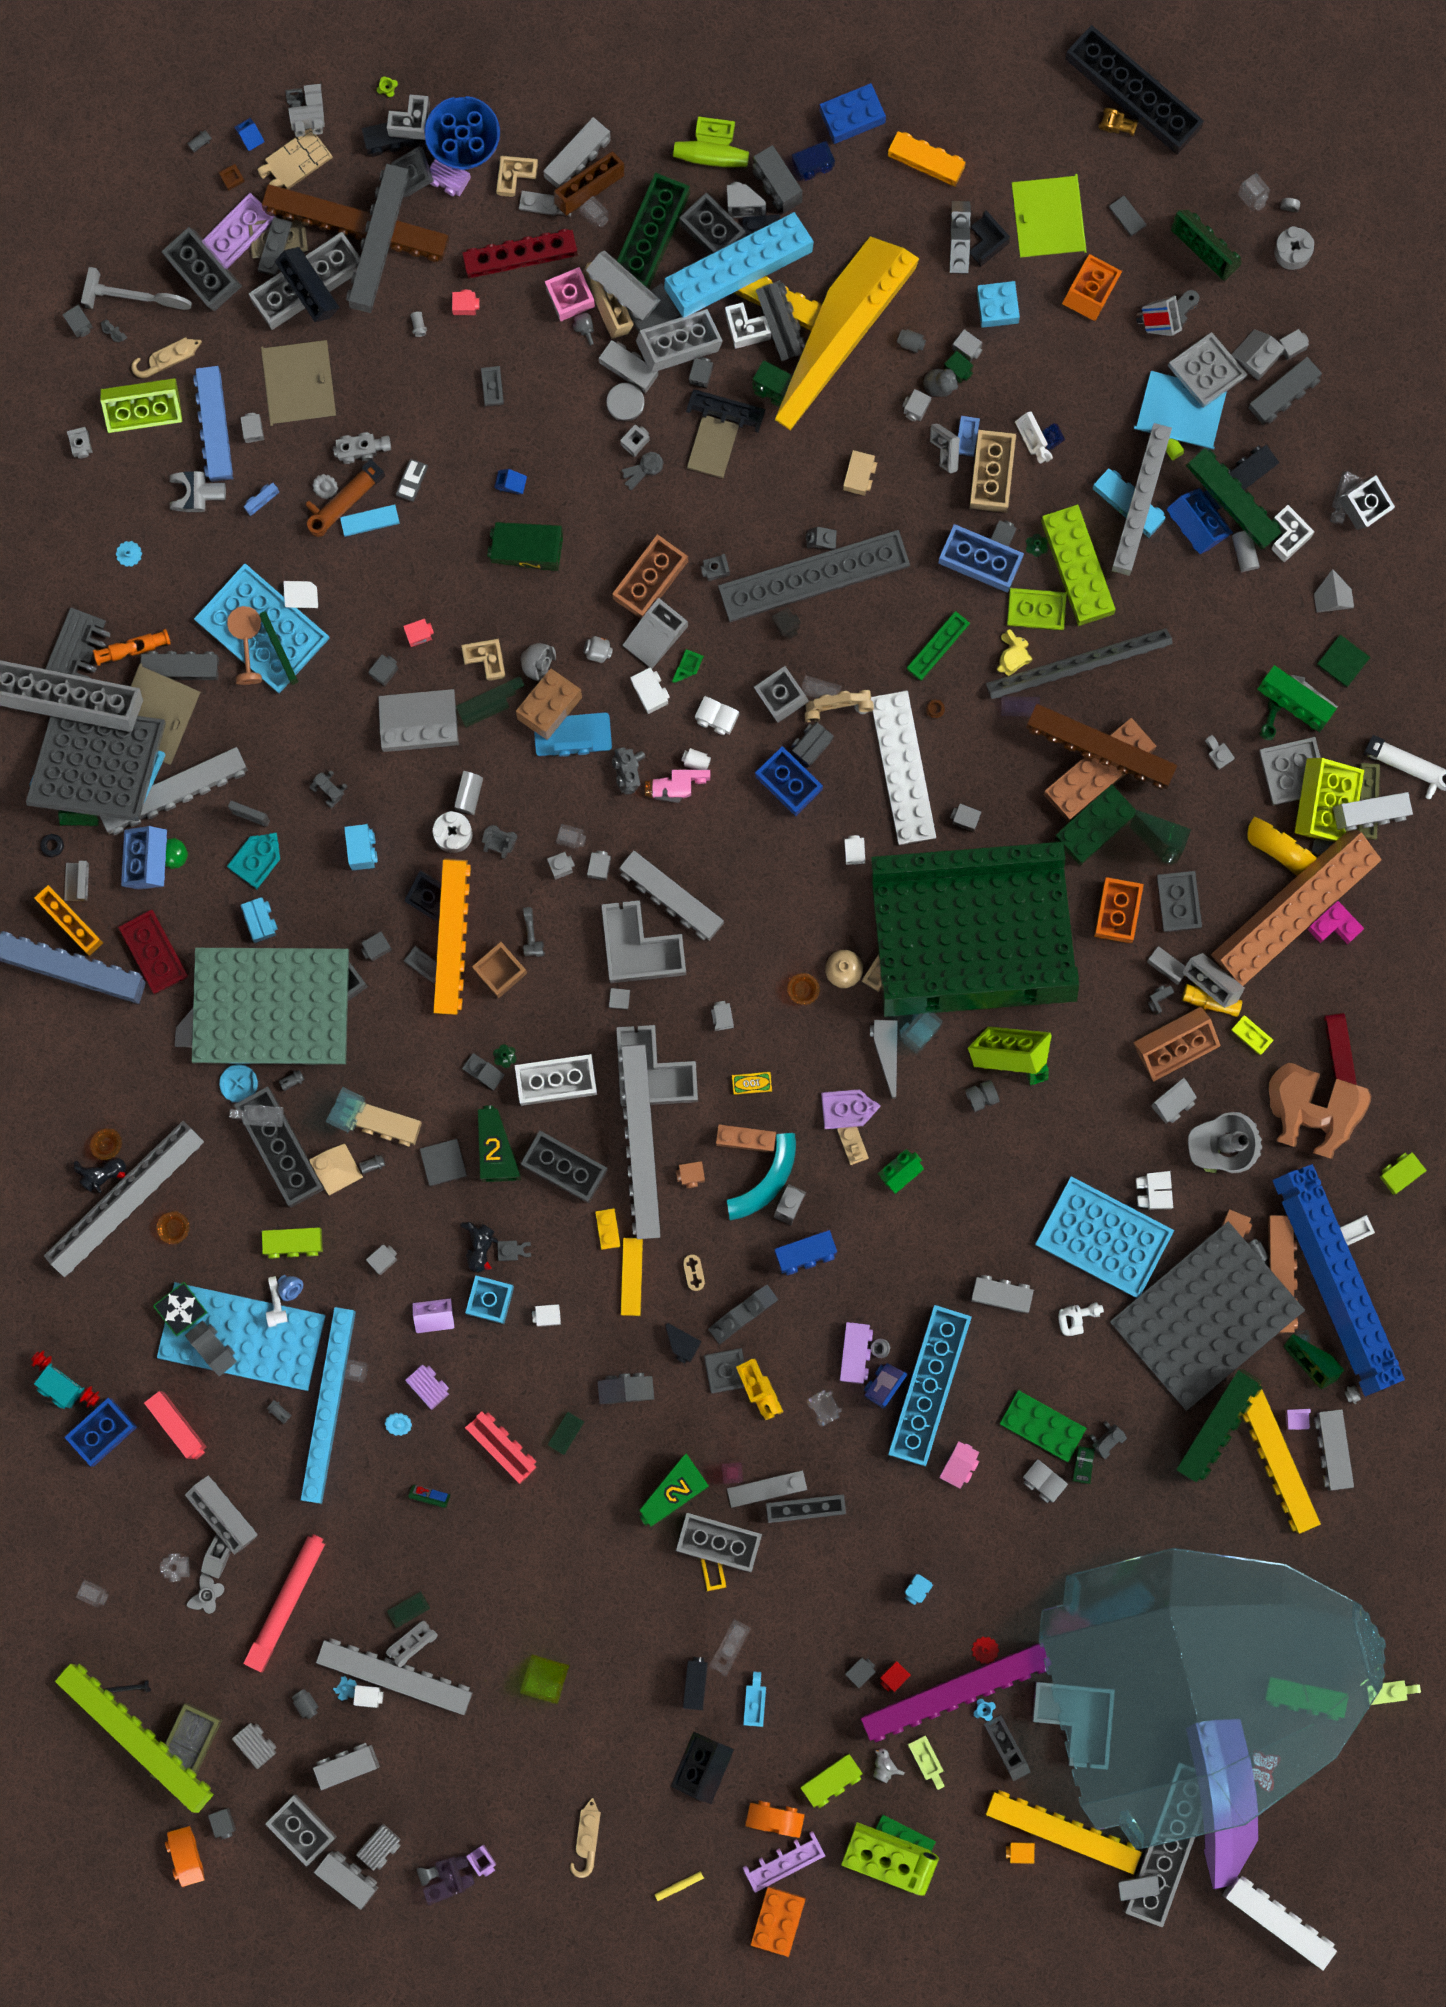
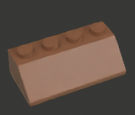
M1202 1007L1134 1042L1137 1053L1153 1082L1221 1046L1212 1021Z

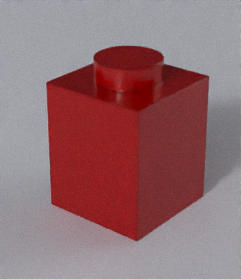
M896 1661L880 1677L883 1680L880 1684L888 1692L891 1689L895 1692L911 1675Z

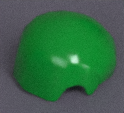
M176 838L167 839L165 866L171 869L180 868L185 864L188 857L187 849L182 841Z

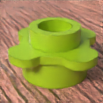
M382 77L379 87H377L378 94L383 93L388 97H393L394 89L398 86L396 80Z

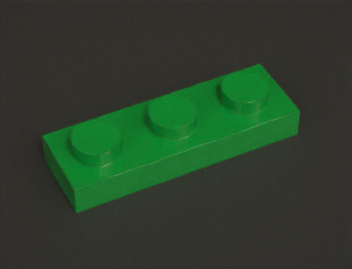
M882 1815L876 1827L879 1831L931 1851L936 1843L933 1839L885 1815Z

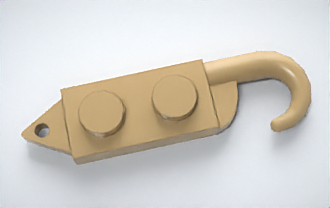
M185 337L152 353L149 359L151 368L145 371L137 370L136 365L140 361V358H137L132 363V372L138 378H148L194 356L202 341Z
M593 1798L584 1809H581L576 1845L577 1854L587 1858L586 1868L584 1871L579 1872L574 1868V1863L570 1864L571 1872L579 1878L589 1876L594 1868L601 1812L598 1811Z

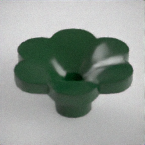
M1034 534L1033 537L1026 539V551L1032 553L1035 557H1039L1042 553L1048 551V540L1045 537H1041L1040 534Z
M502 1044L499 1049H495L493 1052L495 1064L502 1065L504 1068L510 1067L517 1059L515 1049L508 1047L506 1044Z

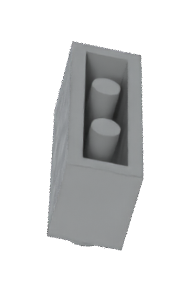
M611 340L599 357L600 364L630 384L637 386L645 394L658 377V371L651 373L647 364L641 360L642 357L635 352L630 353L618 341L615 343Z
M1203 953L1190 958L1182 972L1224 1008L1237 1003L1245 987Z
M981 1275L980 1278L977 1277L975 1280L971 1301L1028 1314L1034 1290L1030 1289V1285L1019 1283L1018 1286L1011 1285V1281L1000 1279L997 1282L992 1281L990 1276Z

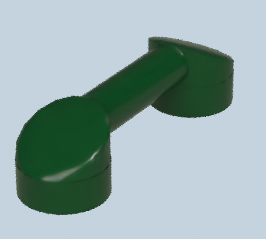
M1270 698L1267 705L1269 709L1267 721L1259 732V735L1265 740H1272L1276 734V729L1273 726L1276 713L1282 709L1281 706Z

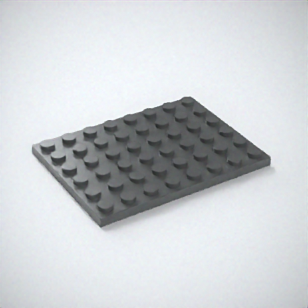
M1228 1221L1110 1322L1187 1411L1302 1314L1305 1309Z

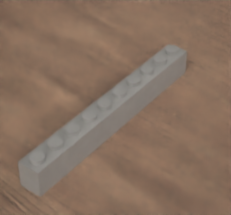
M622 1045V1050H619V1062H623L624 1069H620L621 1081H625V1088L622 1089V1100H626L627 1108H623L624 1119H628V1127H625V1139H629L630 1146H626L627 1158H631V1165L628 1166V1177H632L633 1185H629L630 1196H634V1204H631V1215H635L636 1223H632L633 1235L637 1234V1239L660 1238L646 1045Z
M182 1121L44 1255L46 1260L62 1276L66 1277L124 1219L128 1218L131 1212L141 1205L166 1178L170 1177L194 1151L198 1150L204 1141Z

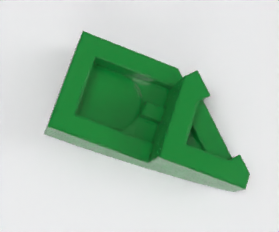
M686 649L672 682L676 683L697 674L704 656Z

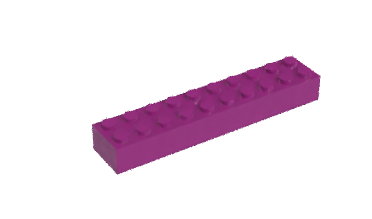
M1039 1642L860 1718L869 1740L874 1739L876 1743L885 1739V1734L892 1732L895 1735L904 1731V1726L909 1724L911 1727L917 1726L922 1723L921 1719L928 1717L931 1720L940 1716V1711L946 1709L947 1712L959 1708L958 1704L965 1702L966 1705L977 1700L976 1696L981 1694L984 1697L995 1693V1688H1008L1013 1685L1012 1681L1017 1679L1021 1682L1031 1678L1030 1674L1036 1671L1037 1674L1044 1673L1050 1670L1048 1666H1051L1052 1662L1044 1643Z

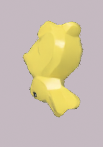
M1009 629L1001 635V638L1005 643L1009 644L1010 648L1003 651L997 666L998 672H1004L1008 676L1032 661L1031 656L1028 655L1026 650L1029 643L1024 638L1016 637Z

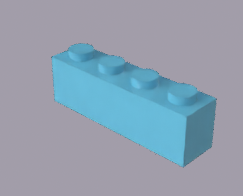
M1108 468L1093 485V490L1127 518L1135 487L1129 482L1125 483L1117 471H1112ZM1150 504L1143 533L1148 538L1165 521L1166 517L1160 508H1154Z

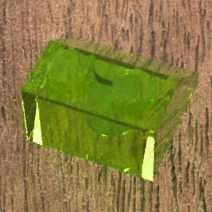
M532 1655L520 1693L559 1704L570 1665Z

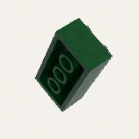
M1111 784L1056 834L1054 839L1057 842H1063L1064 850L1081 866L1137 815L1138 811Z

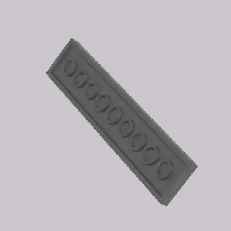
M896 530L718 585L729 622H733L910 567V563L900 532Z

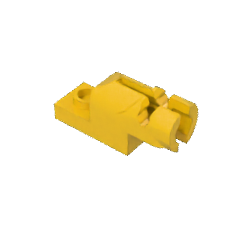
M751 1359L737 1366L736 1368L750 1401L756 1402L765 1420L775 1417V1414L783 1413L767 1376H762L756 1359Z

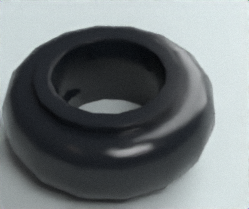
M48 834L41 840L40 847L46 856L56 857L63 851L64 842L60 836ZM50 840H55L58 844L57 848L53 851L47 848V843Z

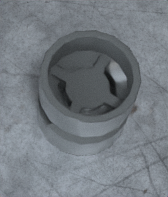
M990 1079L980 1083V1087L972 1086L965 1089L968 1100L970 1099L972 1102L970 1105L974 1112L984 1109L986 1104L992 1106L1000 1102L996 1089Z

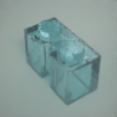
M342 1087L326 1123L346 1133H349L350 1130L353 1131L358 1122L356 1120L358 1113H362L366 1106L365 1098Z

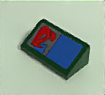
M414 1484L408 1497L446 1508L449 1503L450 1494Z

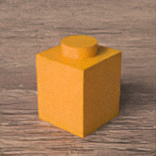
M1010 1842V1846H1006V1858H1009L1010 1863L1034 1864L1035 1843Z

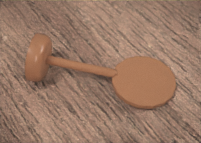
M246 606L238 607L230 613L227 621L230 633L234 637L243 640L246 673L236 676V684H258L262 682V675L250 670L248 639L258 634L261 628V619L253 608Z

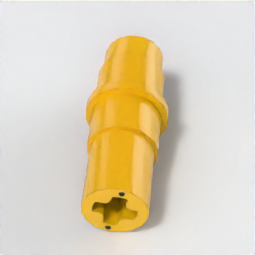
M1187 984L1182 995V1001L1202 1007L1203 1010L1219 1011L1238 1017L1242 1007V1000H1238L1237 1003L1224 1008L1199 986Z

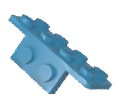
M608 713L567 716L548 740L534 731L536 754L538 756L559 755L565 757L574 753L587 755L589 752L609 751L612 749L610 717Z

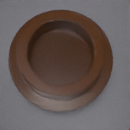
M931 700L926 706L927 715L933 719L940 718L945 712V706L940 700Z

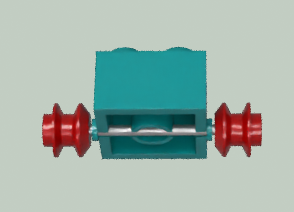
M44 1350L41 1353L38 1351L31 1359L33 1362L32 1367L38 1365L39 1372L43 1371L34 1383L38 1387L36 1390L45 1397L51 1396L53 1398L52 1402L63 1409L66 1407L72 1408L79 1397L80 1402L84 1400L87 1402V1407L90 1405L95 1406L99 1401V1391L96 1393L92 1392V1386L82 1388L57 1368L53 1367V1364H51L52 1356L45 1357Z

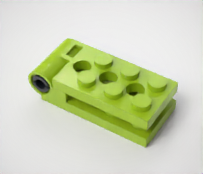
M857 1822L844 1854L842 1866L914 1894L925 1895L939 1857L929 1849Z

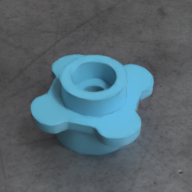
M983 1699L977 1700V1709L974 1711V1716L976 1718H985L986 1721L992 1720V1712L996 1708L993 1702H985Z

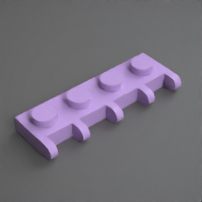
M813 1831L809 1832L813 1840L801 1846L797 1839L794 1840L797 1848L784 1855L780 1848L777 1849L779 1857L765 1864L761 1857L758 1859L761 1867L749 1872L747 1866L743 1867L755 1892L825 1857Z

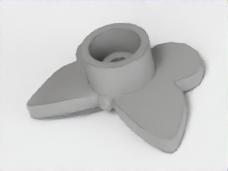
M202 1573L200 1576L199 1594L188 1601L187 1607L196 1610L203 1608L206 1613H213L216 1609L215 1600L223 1594L224 1586L220 1583L214 1584L213 1578L208 1574Z

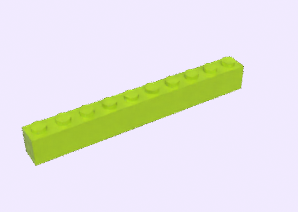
M70 1664L55 1682L191 1812L199 1813L214 1795L209 1791L211 1787L204 1781L200 1782L196 1778L197 1774L192 1769H186L182 1765L183 1761L177 1755L170 1754L168 1752L169 1747L161 1741L158 1742L154 1738L156 1735L148 1728L145 1730L141 1726L142 1722L136 1716H130L127 1713L128 1708L120 1702L117 1703L114 1700L115 1696L110 1691H104L100 1687L101 1683L96 1678L89 1677L86 1674L88 1671L81 1664Z

